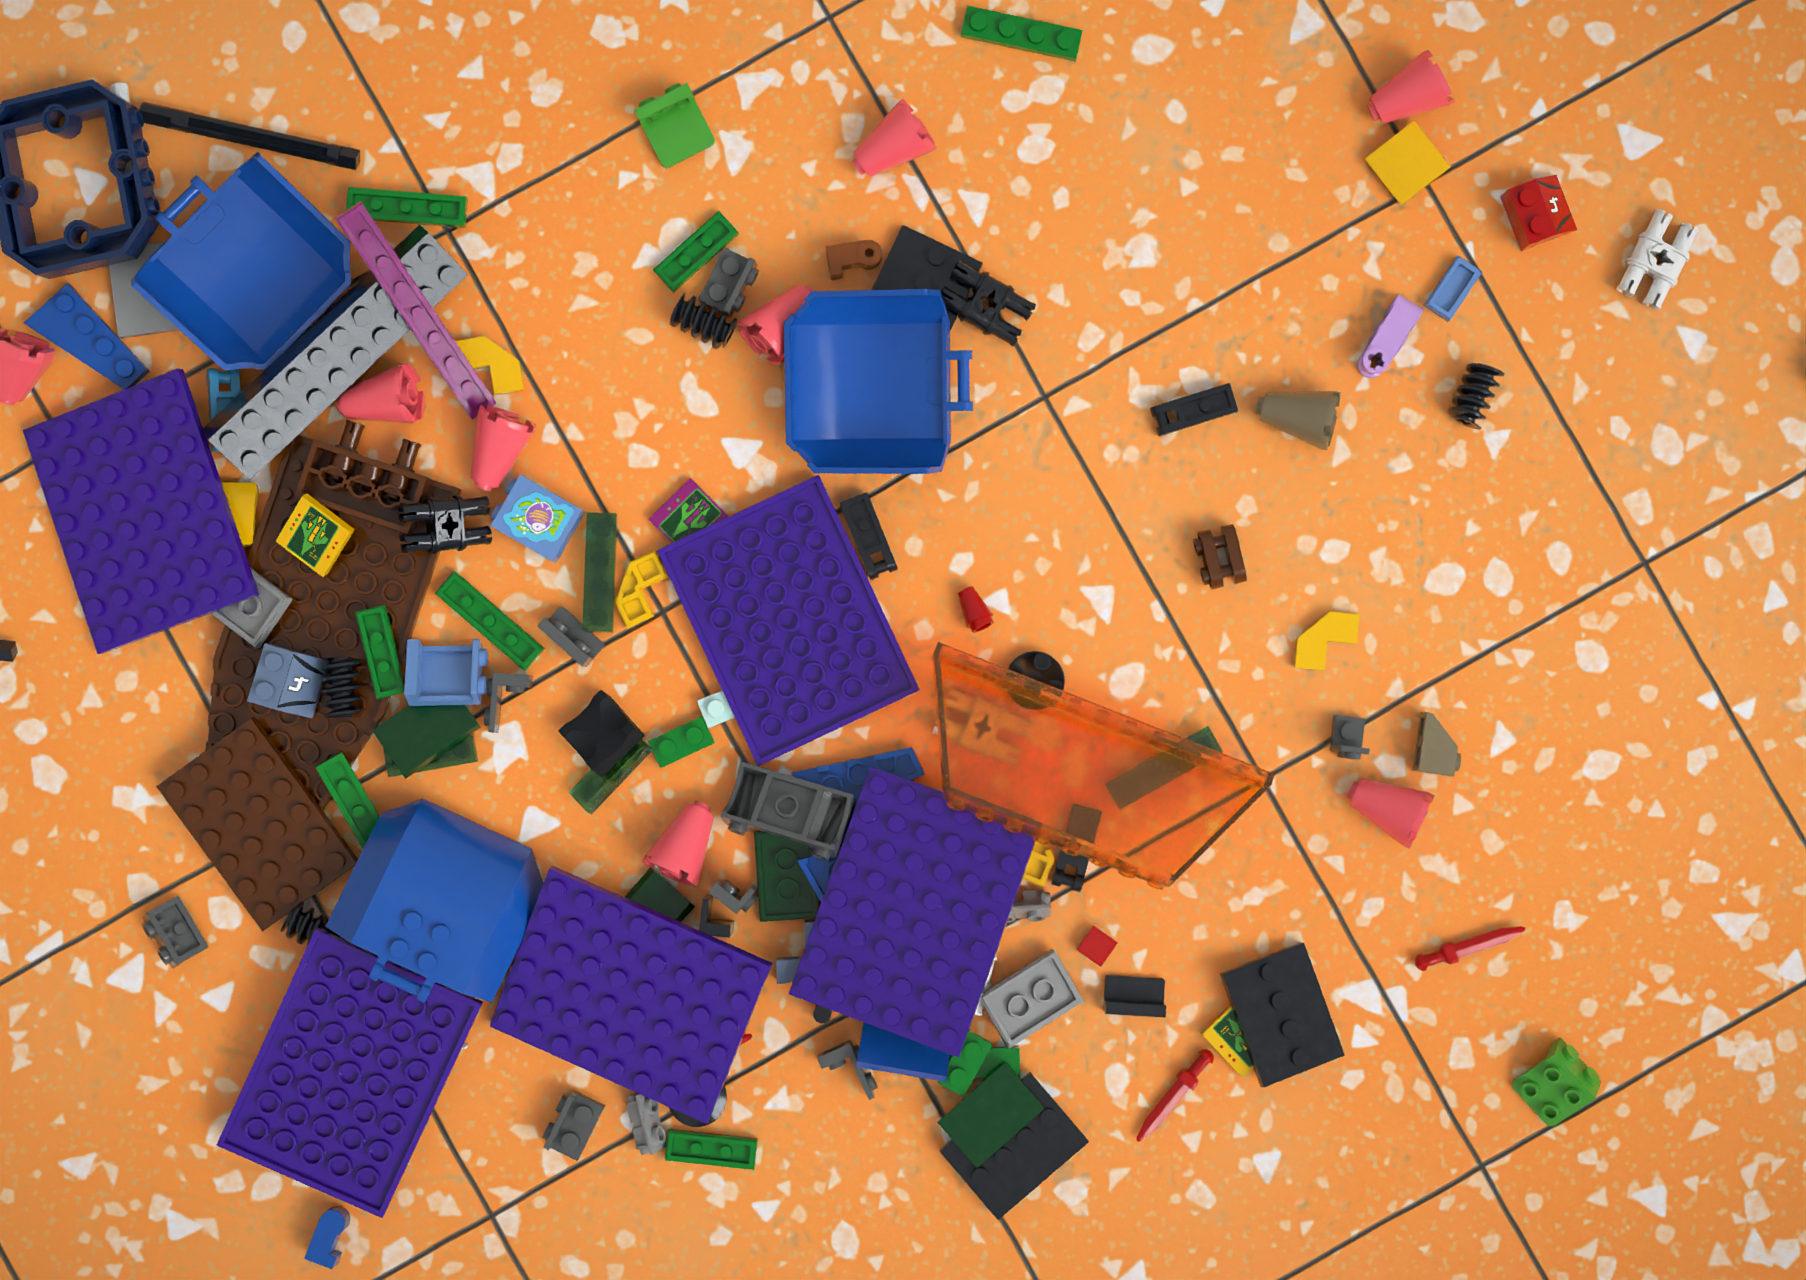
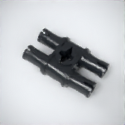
M958 260L954 266L955 270H952L950 277L972 288L973 294L971 298L966 299L950 290L947 286H944L941 295L945 307L957 313L960 321H966L982 330L984 335L993 334L1014 346L1018 340L1016 337L1021 335L1022 330L1001 319L999 314L1001 309L1007 308L1027 321L1032 314L1030 311L1035 309L1036 304L1016 294L1014 288H1012L1013 286L1010 284L1007 286L991 277L989 272L983 271L980 273L964 264L961 260ZM989 296L990 299L988 303L992 307H989L982 312V307L984 303L980 301V299H984Z
M453 495L452 498L442 499L429 497L423 503L399 504L398 511L407 513L398 514L401 523L426 520L427 528L424 533L401 534L400 541L407 543L400 544L402 552L428 550V552L436 554L438 551L455 549L463 551L467 546L491 544L492 537L480 536L492 534L488 525L464 528L465 516L489 515L490 508L481 506L490 505L488 497L463 499L459 495ZM448 520L449 525L444 526V529H442V523H446Z

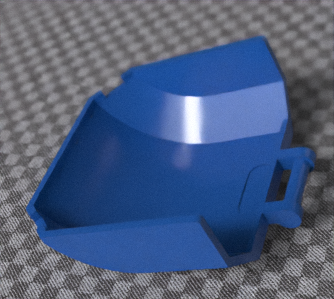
M256 152L237 168L215 191L196 175L190 181L192 184L163 213L160 211L154 217L172 235L151 255L131 279V286L223 370L244 368L266 369L351 285L350 241L259 152ZM200 193L208 199L179 228L172 222Z
M940 290L811 291L804 299V304L784 322L786 444L793 451H797L814 473L930 474L942 472L951 442V411H973V402L970 401L969 359H972V350L950 351V320ZM950 360H957L958 402H951Z
M421 798L381 813L326 927L351 944L379 956L368 977L369 979L376 982L378 979L417 996L416 1000L425 1003L435 982L463 995L493 1002L525 935L544 882L531 848ZM387 960L426 977L424 984L420 985L385 969L384 966Z

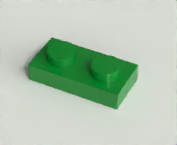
M703 716L648 741L660 768L715 743Z
M969 1030L960 1057L951 1055L949 1059L946 1082H937L964 1097L993 1044Z

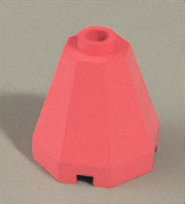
M0 328V402L14 405L15 402L24 401L53 362L56 350L53 347L49 348L50 344L47 341L30 334L16 331L15 336H9V330Z

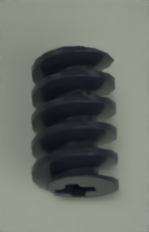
M684 293L672 312L670 325L676 327L681 323L680 330L685 333L692 328L691 336L693 338H697L702 333L701 341L704 344L713 339L712 348L718 349L722 344L724 348L736 328L738 319L734 318L730 323H727L726 312L717 318V307L714 306L709 312H706L705 301L697 307L695 306L696 296L693 295L688 301H685Z
M1471 363L1466 367L1469 374H1465L1461 378L1465 385H1460L1457 388V393L1460 396H1455L1452 399V403L1456 407H1450L1447 412L1458 423L1480 430L1482 428L1475 421L1486 419V416L1480 412V409L1491 408L1484 400L1485 398H1495L1496 396L1489 388L1500 387V384L1494 380V376L1503 377L1505 374L1501 370L1486 364Z
M354 657L322 658L330 661L329 664L322 666V670L331 673L330 676L322 679L323 683L331 685L330 688L322 691L323 695L331 697V700L323 702V706L332 709L331 712L324 714L323 718L353 717V714L362 711L361 707L353 705V702L361 699V695L353 693V690L360 688L361 684L352 681V678L361 675L360 671L352 669V666L361 663L360 660Z
M300 902L292 909L280 931L283 932L287 928V938L291 939L297 935V943L302 945L308 940L307 946L317 927L342 938L323 923L325 914L322 913L316 919L313 918L315 909L313 907L305 913L302 912L303 902Z

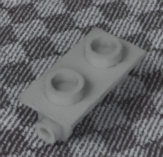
M1026 890L1023 891V901H1017L1016 896L1007 923L1022 918L1038 922L1050 917L1051 905H1045L1050 904V892Z
M639 1093L628 1095V1101L625 1104L630 1122L640 1121L641 1126L632 1128L636 1149H640L641 1155L647 1153L654 1154L665 1148L666 1134L661 1126L658 1102Z

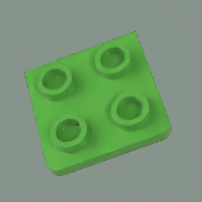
M680 83L672 85L665 90L664 95L656 99L654 97L647 98L638 104L639 108L634 110L664 168H670L713 146L715 143L714 136L694 99L688 83L682 86Z
M1559 1038L1551 1044L1547 1057L1515 1078L1512 1087L1548 1126L1552 1127L1595 1100L1601 1080L1597 1072L1592 1067H1588L1579 1058L1576 1049L1569 1044L1567 1045L1562 1038Z

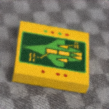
M305 494L299 500L276 542L324 577L331 570L355 529L309 494Z
M1230 1005L1201 1034L1243 1078L1254 1067Z

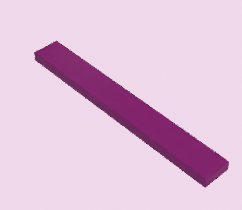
M358 202L335 217L470 418L474 419L477 417L480 405H483L485 409L487 405H495L496 401L362 202Z

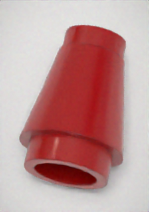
M973 586L957 594L966 627L971 628L972 633L982 631L994 623L992 619L993 613Z

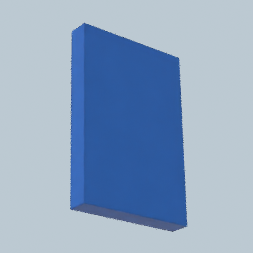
M863 1022L856 1067L946 1082L950 1054Z

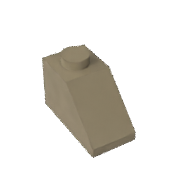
M1421 712L1413 771L1454 777L1455 771H1459L1461 765V754L1457 753L1458 746L1433 713Z

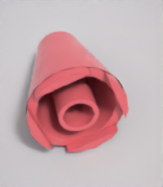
M1429 50L1418 55L1370 97L1371 104L1367 105L1374 121L1380 119L1384 124L1446 107L1455 102L1452 97L1448 96L1452 92L1437 63L1433 65L1431 59H1429L1433 56Z
M905 99L900 100L853 152L856 158L852 162L861 175L867 173L872 177L937 149L930 133L920 118L911 113L914 110Z
M801 285L794 286L743 317L737 323V326H743L739 332L746 343L759 356L763 352L770 357L767 362L772 365L778 366L784 362V322L791 314L796 313L804 304V299L811 291H814L807 285L804 287Z
M400 364L347 388L337 398L338 410L347 419L399 423L418 422L417 420L422 419L425 408L423 391L418 392L416 382H421L414 367L410 364Z
M483 405L479 406L470 476L475 481L474 485L486 491H491L492 487L499 488L535 432V423L526 419L524 424L519 421L518 414L498 407L487 405L485 409Z
M1362 778L1359 783L1353 782L1347 797L1351 799L1350 806L1402 846L1410 849L1435 795L1425 791Z
M695 801L694 804L687 803L645 855L643 863L651 869L657 865L662 875L684 885L697 887L714 815L710 813L711 807L699 801Z

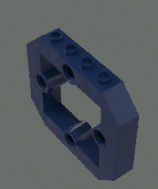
M92 79L2 101L0 104V242L4 254L35 275L47 279L138 259L160 224L154 217L161 211L158 199L154 195L153 185L155 184V177L147 159L150 151L142 133L144 119L137 107ZM65 116L64 124L59 127L60 119ZM105 116L112 152L108 161V167L110 172L117 178L125 224L100 229L82 220H74L65 227L64 238L37 244L30 208L37 202L38 190L32 182L24 179L16 137L47 130L64 139H72L81 132L82 121ZM132 160V167L126 172V164ZM20 187L21 192L19 196L15 198L16 189ZM87 231V239L82 243L81 236Z

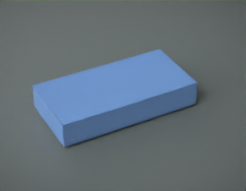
M1457 256L1423 306L1449 322L1482 271L1460 256Z

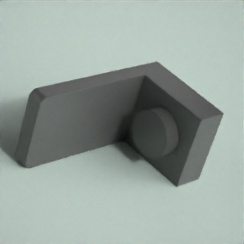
M493 673V679H488L487 696H491L490 708H486L484 715V725L489 726L488 732H499L503 685L506 686V692L524 693V687L532 688L533 676Z
M1333 715L1330 751H1338L1337 757L1360 760L1361 754L1369 755L1370 748H1362L1365 718Z
M848 1040L818 1054L817 1059L821 1068L829 1066L830 1070L846 1064L845 1058L850 1057L868 1099L875 1098L873 1090L878 1087L872 1073H865L863 1068L856 1067L859 1045L853 1046L851 1040Z

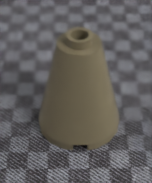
M1266 392L1265 398L1259 397L1256 414L1260 415L1261 422L1327 451L1336 425L1337 410L1335 408L1340 405L1341 392Z

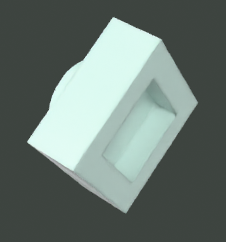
M723 691L697 700L707 728L735 718Z

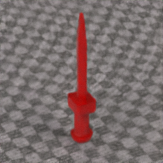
M1525 927L1500 928L1455 944L1452 942L1444 943L1440 946L1439 951L1424 956L1421 953L1418 954L1415 958V966L1421 971H1427V967L1441 962L1447 964L1458 963V958L1508 942L1523 933Z
M1200 1050L1198 1052L1200 1055L1190 1068L1179 1071L1176 1075L1178 1080L1145 1119L1136 1138L1138 1142L1142 1141L1161 1125L1189 1089L1193 1091L1198 1085L1197 1077L1209 1062L1212 1064L1214 1061L1213 1053L1210 1050Z

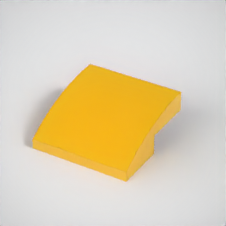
M1415 120L1365 158L1400 205L1406 203L1451 167Z
M221 482L242 545L252 547L258 525L256 508L259 487L257 483Z

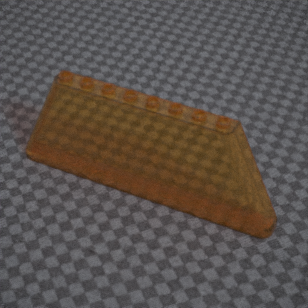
M938 642L933 653L932 667L943 798L947 801V805L957 811L967 810L972 812L982 821L1000 823L1010 832H1023L1033 836V840L1044 845L1051 843L1061 847V850L1066 854L1078 856L1079 854L1089 858V861L1096 866H1109L1117 869L1118 873L1124 877H1137L1145 880L1152 888L1162 890L1164 887L1172 886L1272 785L1275 776L1272 772Z

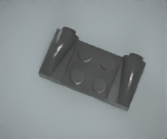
M741 761L733 793L722 811L721 818L725 824L729 825L728 830L735 834L744 835L745 832H752L753 829L805 844L813 851L812 856L828 861L830 857H837L856 800L853 794Z

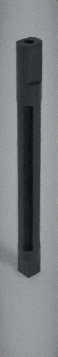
M143 102L139 109L144 123L266 149L356 170L360 163V150L278 133Z

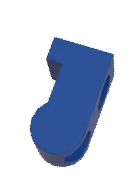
M333 1206L322 1214L304 1259L329 1269H333L338 1264L342 1252L335 1250L341 1233L350 1224V1214L347 1209L342 1206Z

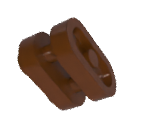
M1233 524L1221 526V536L1213 537L1210 529L1197 533L1198 538L1193 539L1196 555H1202L1204 567L1200 568V573L1204 585L1209 584L1211 590L1224 586L1223 578L1229 576L1232 577L1234 584L1247 581L1239 540ZM1222 547L1225 549L1228 565L1220 566L1216 549Z

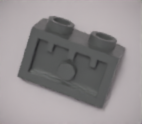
M724 247L698 301L700 303L705 301L706 306L710 308L717 307V311L721 313L726 312L729 317L732 316L734 311L739 312L746 298L742 294L747 284L753 285L759 272L756 269V260L745 258Z
M562 606L550 618L545 617L537 626L582 667H587L605 646L599 638Z
M727 879L724 882L716 881L708 891L735 914L741 909L746 913L758 898L754 894L757 890L755 885H752L741 898L738 895L740 889Z
M179 896L147 912L143 917L145 922L142 923V927L149 939L155 938L160 947L157 949L159 957L165 965L170 964L172 969L209 947Z
M575 1090L569 1096L563 1094L555 1110L560 1114L555 1124L552 1122L548 1124L542 1136L543 1139L547 1140L543 1148L547 1150L552 1148L578 1161L605 1105Z

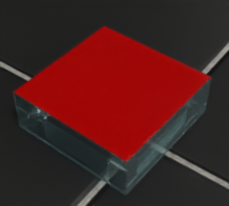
M1092 925L1076 950L1101 967L1118 942Z

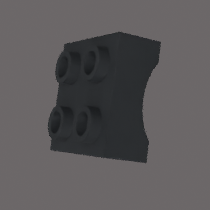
M600 690L593 696L589 705L576 718L558 730L579 753L590 769L601 777L645 736L611 696L603 690Z

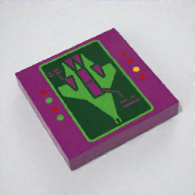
M690 478L648 520L671 543H674L729 516Z

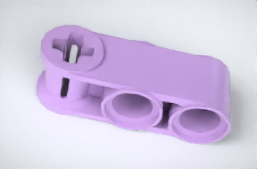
M1397 294L1388 307L1384 318L1371 335L1368 345L1358 360L1357 366L1360 374L1366 378H1375L1388 368L1392 359L1406 341L1408 333L1420 318L1424 310L1423 308ZM1372 357L1377 359V366L1375 368L1370 367V359Z

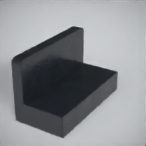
M706 895L702 900L700 931L711 936L729 938L733 934L734 921L711 919L713 895Z
M1106 975L1104 1013L1165 1018V980L1162 978Z

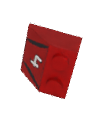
M1557 175L1531 180L1508 189L1500 196L1521 251L1577 230Z

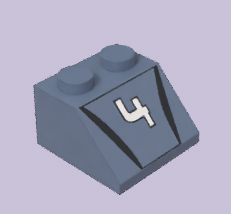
M265 643L247 701L278 711L313 718L324 684L322 679L327 674V672L322 670V666L329 664L330 661L275 644Z

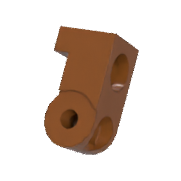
M873 240L826 246L831 280L843 278L842 270L861 267L866 270H872L880 264L882 259L881 246Z

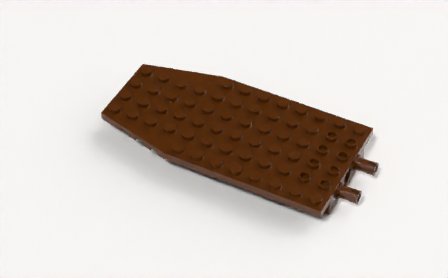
M346 420L339 445L332 446L298 435L285 448L247 560L252 569L293 600L260 648L254 647L228 626H224L213 658L214 676L213 683H211V711L208 715L209 734L208 741L206 742L207 750L250 718L255 717L322 810L325 809L332 795L315 766L343 752L352 767L372 736V730L383 719L391 696L376 699L355 612L386 605L402 666L407 652V639L412 637L441 552L438 551L436 554H432L428 550L402 552L400 544L407 543L400 541L401 534L424 533L427 528L426 520L401 523L398 514L407 513L399 512L398 506L399 504L423 503L429 497L434 499L452 498L453 495L460 496L461 493L459 488L414 473L415 471L412 469L421 447L419 443L403 438L396 463H392V465L359 455L356 449L365 426L350 420ZM305 494H309L355 529L331 570L324 577L276 542L299 500ZM448 520L446 523H442V529H444V526L449 525ZM264 644H275L318 658L354 657L359 659L361 663L352 666V669L360 671L361 675L352 678V681L361 684L360 688L353 690V693L361 695V699L353 702V705L361 707L362 711L353 714V717L323 718L324 714L332 711V709L323 706V702L331 700V697L322 694L323 690L331 687V685L326 683L323 684L313 718L278 711L248 702L247 699Z

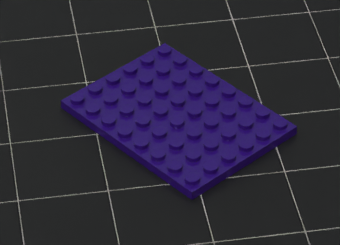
M177 368L23 430L97 654L110 652L259 595L208 441L202 432L203 426L183 369Z
M819 475L657 550L758 766L920 690Z
M870 766L789 995L960 1057L1041 827Z
M551 866L544 880L490 1027L707 1124L773 963L560 868Z
M317 927L216 1146L383 1218L483 1001L463 995L435 982L425 1003L416 1000L417 996L379 979L376 982L368 978L379 957L378 955ZM387 960L384 966L385 969L420 985H423L426 977Z

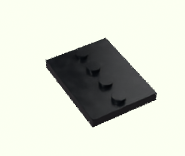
M902 225L872 290L935 289L941 292L944 286H947L950 290L967 298L971 288L950 277L952 270H955L954 266L958 260H961L964 264L978 272L983 263ZM946 308L951 331L958 314Z
M1303 942L1220 973L1260 1087H1267L1345 1056Z
M1031 1072L1021 1080L1042 1103L1045 1109L980 1167L976 1168L952 1139L939 1149L940 1153L997 1220L1003 1217L1089 1143L1085 1135Z

